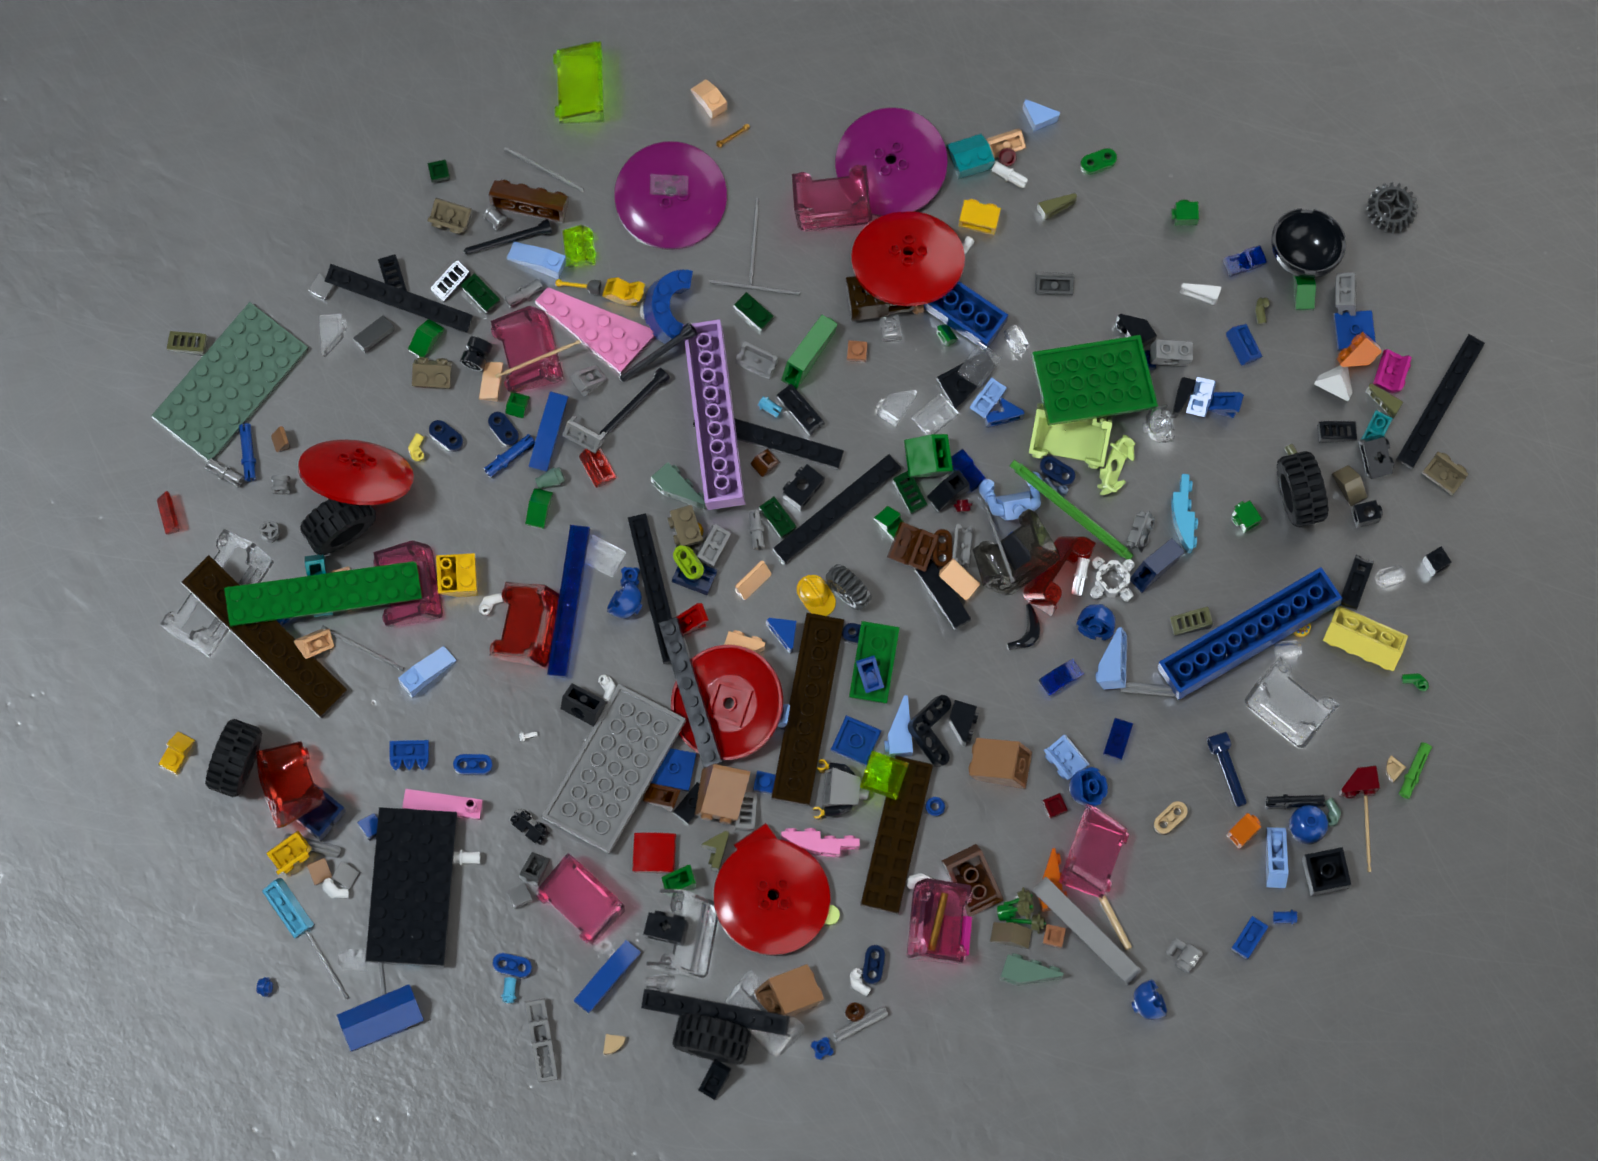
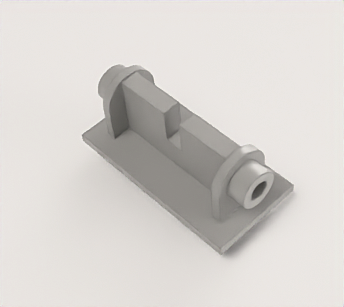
M1140 511L1136 515L1133 528H1137L1138 531L1131 530L1126 541L1128 543L1127 547L1134 549L1136 546L1141 553L1148 543L1149 532L1155 524V518L1150 511H1147V513Z

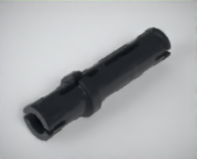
M1283 794V796H1266L1265 798L1267 800L1265 801L1266 809L1284 808V810H1288L1290 807L1306 805L1325 807V803H1323L1325 802L1324 794L1302 796Z

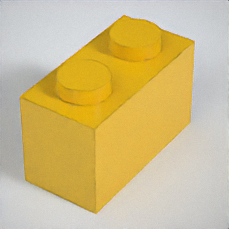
M964 199L958 226L995 235L1001 208L991 203L987 205L979 203L975 199Z

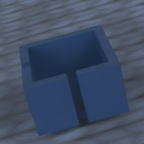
M314 783L289 814L292 819L303 828L306 827L308 832L322 841L332 829L331 823L336 825L346 813V810Z

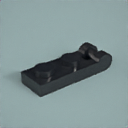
M789 384L776 395L778 400L809 436L815 433V429L825 425L822 418L792 384ZM811 417L814 421L809 425L806 420Z
M1356 555L1341 595V605L1355 610L1358 609L1374 564L1373 560H1364L1359 555ZM1358 566L1364 567L1365 570L1361 571L1357 568Z

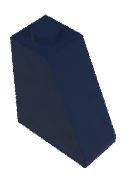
M1171 538L1141 563L1130 577V581L1143 593L1170 569L1185 551Z

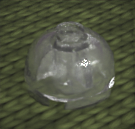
M1161 405L1148 411L1146 422L1142 423L1144 433H1148L1150 439L1154 442L1167 443L1175 439V435L1171 436L1174 424L1170 410H1166L1168 405Z

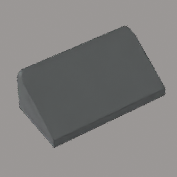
M1036 272L1035 293L1073 295V273Z
M382 315L353 337V339L364 352H367L395 329L392 323Z

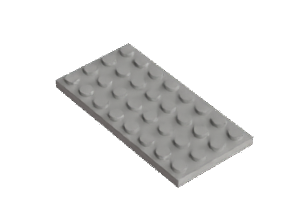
M618 684L544 811L542 818L610 854L684 726L686 719Z

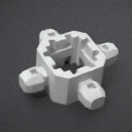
M1097 556L1092 561V566L1095 570L1099 571L1095 575L1096 586L1091 590L1090 595L1094 599H1098L1104 593L1107 598H1115L1120 593V597L1128 602L1133 598V593L1126 587L1130 583L1129 573L1134 568L1135 563L1131 559H1127L1121 565L1116 560H1110L1105 565V561ZM1111 569L1116 570L1124 578V582L1113 590L1109 589L1106 583L1101 580V576Z

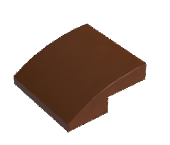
M900 522L887 558L925 572L939 536Z

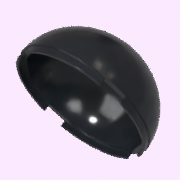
M1302 208L1291 210L1279 218L1272 231L1271 246L1273 254L1281 267L1292 275L1301 278L1324 276L1333 271L1344 257L1346 242L1343 229L1334 218L1316 209L1302 210Z

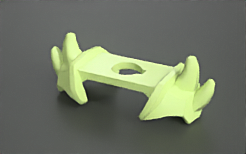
M1122 435L1123 438L1110 444L1113 447L1105 468L1100 469L1099 478L1102 480V484L1097 485L1102 490L1100 495H1107L1111 492L1116 493L1126 483L1125 480L1118 482V477L1126 458L1128 457L1134 461V445L1136 444L1127 435ZM1113 460H1116L1118 463L1117 469L1111 471V463Z

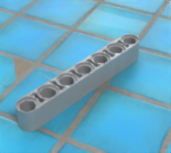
M1047 877L1032 890L1127 985L1141 972V969Z

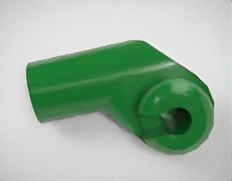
M1419 673L1402 674L1401 676L1402 684L1412 683L1418 690L1423 692L1429 688L1428 681Z

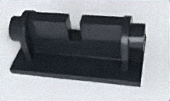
M525 809L516 810L510 819L512 825L523 833L528 828L529 831L525 836L535 844L538 843L540 845L544 841L543 837L550 835L547 827L541 822H536L532 818V814Z

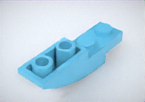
M1182 474L1179 492H1173L1171 496L1172 518L1177 536L1187 553L1191 554L1193 548H1196L1197 545L1194 529L1197 530L1198 518H1195V512H1190L1191 499H1188V493L1192 492L1193 482L1189 481V474Z

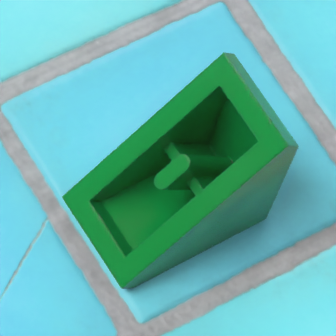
M1294 275L1295 310H1314L1315 279L1301 278Z
M426 320L416 329L408 350L418 357H426L445 328L432 320Z
M534 488L528 504L525 525L544 529L553 492Z
M686 865L661 877L666 896L696 888L691 865Z

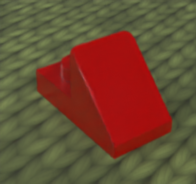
M697 603L676 616L679 618L684 635L705 628V623L709 621L702 603Z

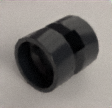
M471 336L466 345L468 350L463 352L460 362L470 369L482 371L486 363L485 357L489 356L493 346L484 339Z

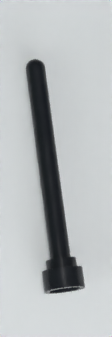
M543 220L538 226L466 247L464 254H473L539 233L541 235L552 234L549 220Z
M690 322L684 325L680 334L620 376V380L623 382L627 381L684 339L688 340L697 336L698 333Z
M662 368L654 372V379L600 431V435L605 431L607 436L659 384H665L670 379V376Z

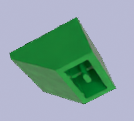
M931 434L904 440L909 477H942L953 471L948 434Z

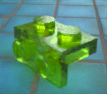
M578 225L562 230L566 265L571 268L584 263L595 264L596 252L593 246L594 235L591 228Z

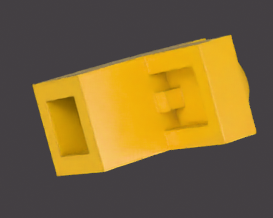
M618 277L607 279L602 296L615 303L635 307L644 295L645 284L640 281L628 283Z

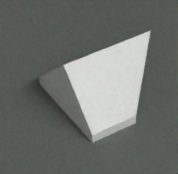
M1341 365L1319 375L1314 385L1346 401H1349L1353 393L1349 369Z

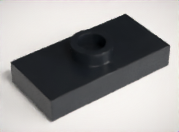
M698 782L673 811L686 824H689L696 816L695 811L700 786Z

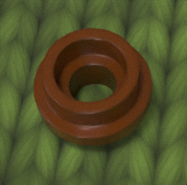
M853 1002L847 1006L845 1014L848 1020L856 1022L864 1017L865 1009L861 1004Z

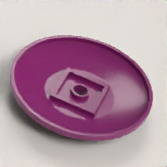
M882 108L858 118L843 134L838 144L835 158L837 178L845 195L860 209L877 216L894 212H916L923 208L941 189L948 166L946 147L938 130L923 116L902 108ZM890 155L896 157V162L893 164L886 162V158Z
M660 142L639 150L624 164L615 185V206L622 224L641 242L660 249H681L699 243L715 230L725 212L727 188L720 168L704 151L682 142ZM672 188L676 191V194L674 196H667L666 190Z

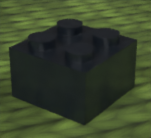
M1343 847L1305 854L1303 856L1302 862L1310 896L1349 889L1352 885Z

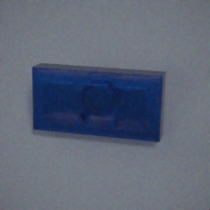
M1118 718L1114 719L1103 755L1122 760L1133 723Z

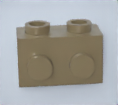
M435 198L431 215L427 221L431 222V225L434 227L442 228L444 226L450 228V232L460 234V232H464L467 229L472 209Z
M426 357L415 359L412 367V386L450 388L452 362L445 358H438L436 361L429 360Z
M1439 451L1422 472L1423 475L1452 496L1468 476L1466 469L1462 465H1456L1447 454L1440 453Z
M692 505L670 511V517L667 520L670 529L674 528L676 535H673L676 547L680 545L691 546L703 542Z

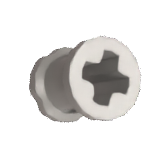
M495 205L487 208L482 215L484 219H488L494 225L495 230L499 229L507 220L505 215L502 216L496 210Z

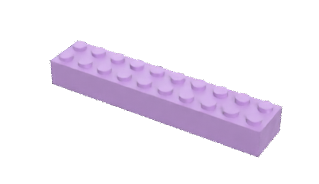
M720 319L693 323L692 325L698 335L692 339L684 340L705 505L707 510L745 505L723 326Z

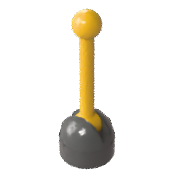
M560 279L555 281L558 287L564 285L587 288V291L593 295H599L601 291V280H591L588 284L562 282Z

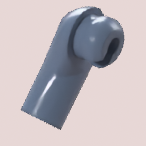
M1049 477L1043 479L1046 484L1061 496L1065 497L1069 489L1066 485L1054 486Z

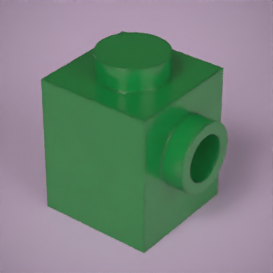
M1179 200L1175 203L1174 208L1171 209V220L1175 221V226L1198 225V202Z
M1250 500L1246 503L1241 501L1234 506L1232 520L1237 527L1240 526L1244 533L1261 523L1262 517Z

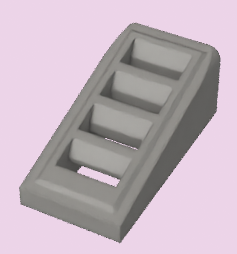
M745 792L744 797L753 798V802L743 801L742 805H750L752 809L741 808L740 812L752 813V816H743L739 813L735 830L754 831L757 793ZM740 819L751 820V823H740Z

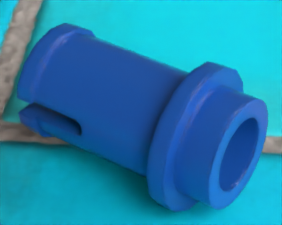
M1293 909L1285 912L1273 911V924L1291 923L1293 925V923H1297V911H1293Z

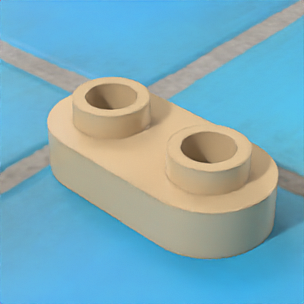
M1179 801L1170 804L1156 817L1153 824L1155 831L1161 835L1170 833L1185 819L1187 815L1186 805ZM1178 809L1180 815H1175L1174 810ZM1160 823H1166L1167 827L1161 828Z

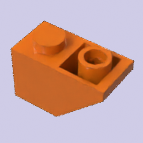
M1362 332L1352 339L1347 349L1344 348L1339 353L1337 360L1342 367L1370 365L1381 354L1382 350L1377 343Z
M1247 813L1227 833V836L1241 849L1258 833L1261 828L1259 825L1260 821L1255 815L1251 816Z

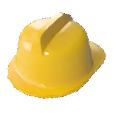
M807 575L798 582V597L810 613L827 616L834 610L836 599L821 577Z

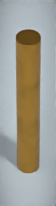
M941 893L928 945L929 951L935 952L949 895L946 893Z

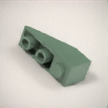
M667 462L651 476V482L664 496L703 510L706 509L704 495L701 492L697 493L693 489L694 486L687 478L683 479L680 475V470L674 464L671 466Z
M1012 953V956L1008 955L1000 980L1020 986L1062 979L1064 973L1060 972L1061 969L1049 966L1047 968L1041 966L1042 963L1039 961L1031 960L1029 962L1023 960V956Z

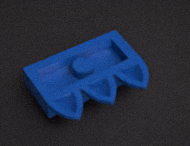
M429 740L390 741V764L392 768L396 771L403 761L405 767L410 770L415 761H417L418 766L423 770L429 761Z

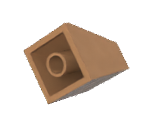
M976 738L975 744L972 746L973 757L968 768L969 775L978 781L1026 789L1032 751L1018 741Z
M712 764L702 769L695 815L701 816V819L707 821L717 819L719 823L728 825L738 820L750 771Z
M808 964L769 978L754 990L763 1011L789 1015L790 1017L812 1008L824 1000L822 990L818 987L814 979V973Z

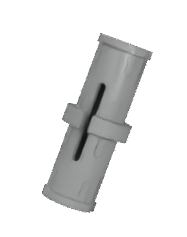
M536 279L524 287L520 286L517 291L505 297L506 302L511 308L523 300H528L530 296L543 290L542 284Z
M212 458L209 459L206 464L207 466H205V469L218 475L221 480L225 479L236 487H239L243 482V476L231 470V467L224 466Z
M752 510L749 512L751 524L749 531L752 534L753 549L759 550V547H761L762 550L765 548L763 536L765 529L762 526L761 511L755 510V513H753Z

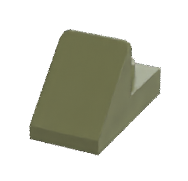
M724 831L701 844L702 848L715 851V853H711L709 859L712 871L719 872L729 838L728 831Z

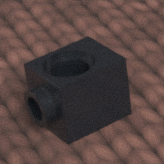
M1376 500L1353 506L1352 514L1356 527L1379 523L1381 516H1383L1381 505H1378ZM1364 510H1370L1373 516L1367 517L1364 514Z
M1442 546L1425 555L1422 560L1432 577L1447 569L1452 563Z

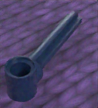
M1227 732L1207 737L1210 752L1218 755L1236 807L1244 806L1247 802L1228 752L1231 748V741Z

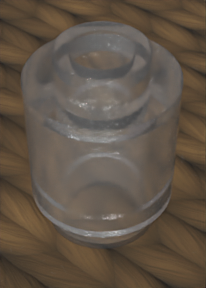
M1017 325L1007 328L1004 331V338L1012 353L1019 355L1027 351L1029 343L1021 328H1018Z
M1394 565L1378 570L1375 579L1378 586L1385 589L1401 584L1405 580V573L1401 566Z
M1297 640L1280 641L1278 644H1274L1275 659H1280V661L1299 659V655H1302L1301 643L1298 644Z

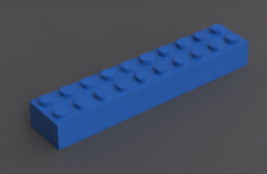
M1322 567L1159 661L1158 670L1168 686L1171 687L1176 698L1180 700L1341 605L1342 597Z

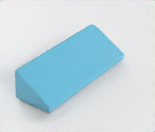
M282 878L275 879L262 890L294 938L314 925Z

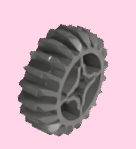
M1393 182L1390 183L1389 187L1386 184H1383L1382 188L1378 186L1376 192L1371 193L1370 196L1372 198L1368 199L1370 205L1367 206V210L1371 211L1368 216L1374 217L1372 224L1378 222L1377 228L1384 226L1385 232L1388 228H1391L1392 233L1395 232L1396 228L1400 232L1403 227L1408 228L1409 223L1414 222L1413 217L1417 216L1415 210L1418 209V205L1414 204L1417 199L1411 198L1413 191L1407 193L1408 188L1404 187V189H1401L1400 183L1397 187H1394ZM1385 196H1393V197H1392L1391 199H1389V200H1388V199L1381 200V198H1383V197H1385ZM1399 198L1405 203V205L1399 202ZM1393 201H1394V205H1393V206H1394L1395 208H1394V210L1392 211V213H1390V212H1391L1390 207H1391V205H1392V203H1393ZM1380 210L1385 212L1386 217L1381 214ZM1396 215H1397V216L1404 215V217H1402V218H1400V219H1396V220H1393V219H1392V217H1394V216H1396Z
M836 564L826 574V580L830 587L852 608L862 610L872 600L867 587L845 566Z

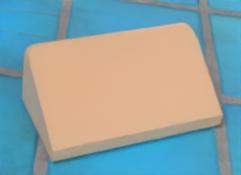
M1019 128L986 139L994 158L998 157V153L1003 148H1011L1015 152L1026 148L1022 130Z
M503 362L485 363L479 400L498 402L502 376L496 378L495 375L503 372Z
M954 558L939 572V576L964 600H968L980 586V582Z
M763 560L735 585V591L744 600L749 598L771 576V572Z
M320 629L294 640L295 645L305 659L334 647L330 629Z

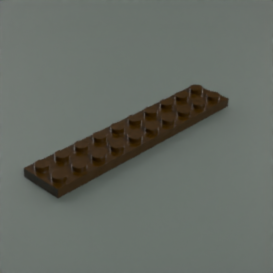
M208 555L181 582L319 718L347 691L313 656L305 659L294 643L296 639L276 620L230 627L224 588L239 586V584L211 556Z
M806 613L789 702L788 722L784 729L771 800L810 806L844 619Z

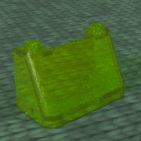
M601 41L557 49V53H553L554 65H557L559 106H555V117H559V124L604 122Z

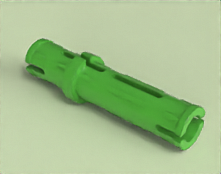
M1424 742L1420 743L1408 774L1404 776L1405 780L1398 793L1399 796L1410 799L1415 785L1419 783L1418 778L1427 757L1432 750L1431 745Z

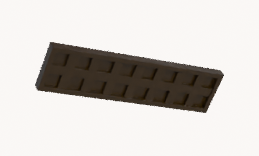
M895 756L860 906L898 915L933 764Z

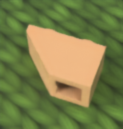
M737 630L733 632L728 631L724 644L746 647L756 653H760L765 649V642H762L763 639L756 636L751 638L744 636L743 632Z

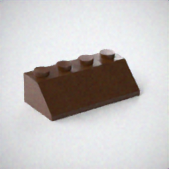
M503 179L500 181L495 180L489 191L490 206L495 205L497 209L564 223L569 200L568 196L562 192H547L546 189L540 187L536 189L529 188L528 185L522 183L515 185Z

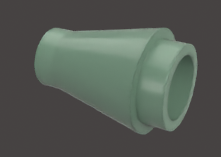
M553 467L540 477L535 478L538 488L541 489L561 485V482H564L565 479L560 467Z

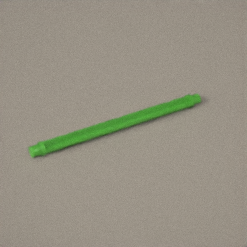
M1015 459L1009 466L1015 470V473L1116 552L1121 558L1124 557L1127 560L1133 557V554L1128 551L1127 547L1022 463H1018Z

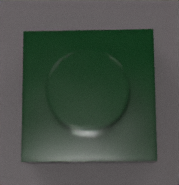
M446 159L427 163L432 183L450 179Z

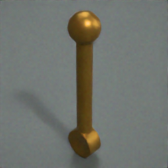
M745 124L741 129L723 140H718L716 146L722 147L723 143L750 128L749 124Z

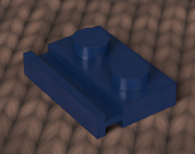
M702 564L704 567L703 575L699 579L694 580L688 579L678 566L672 578V583L708 595L718 570Z

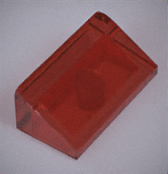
M601 447L596 453L585 449L579 455L596 488L617 478Z
M166 491L157 499V504L165 534L169 535L179 532L180 528L171 495Z

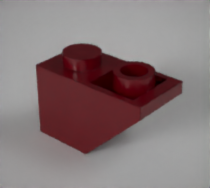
M1377 766L1357 768L1340 790L1339 797L1345 796V799L1357 797V794H1364V796L1375 795V792H1378L1380 789Z

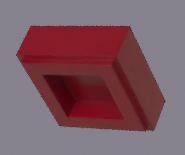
M1060 793L1042 800L1050 819L1068 811Z

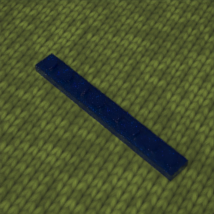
M570 525L547 671L548 676L568 677L590 527Z

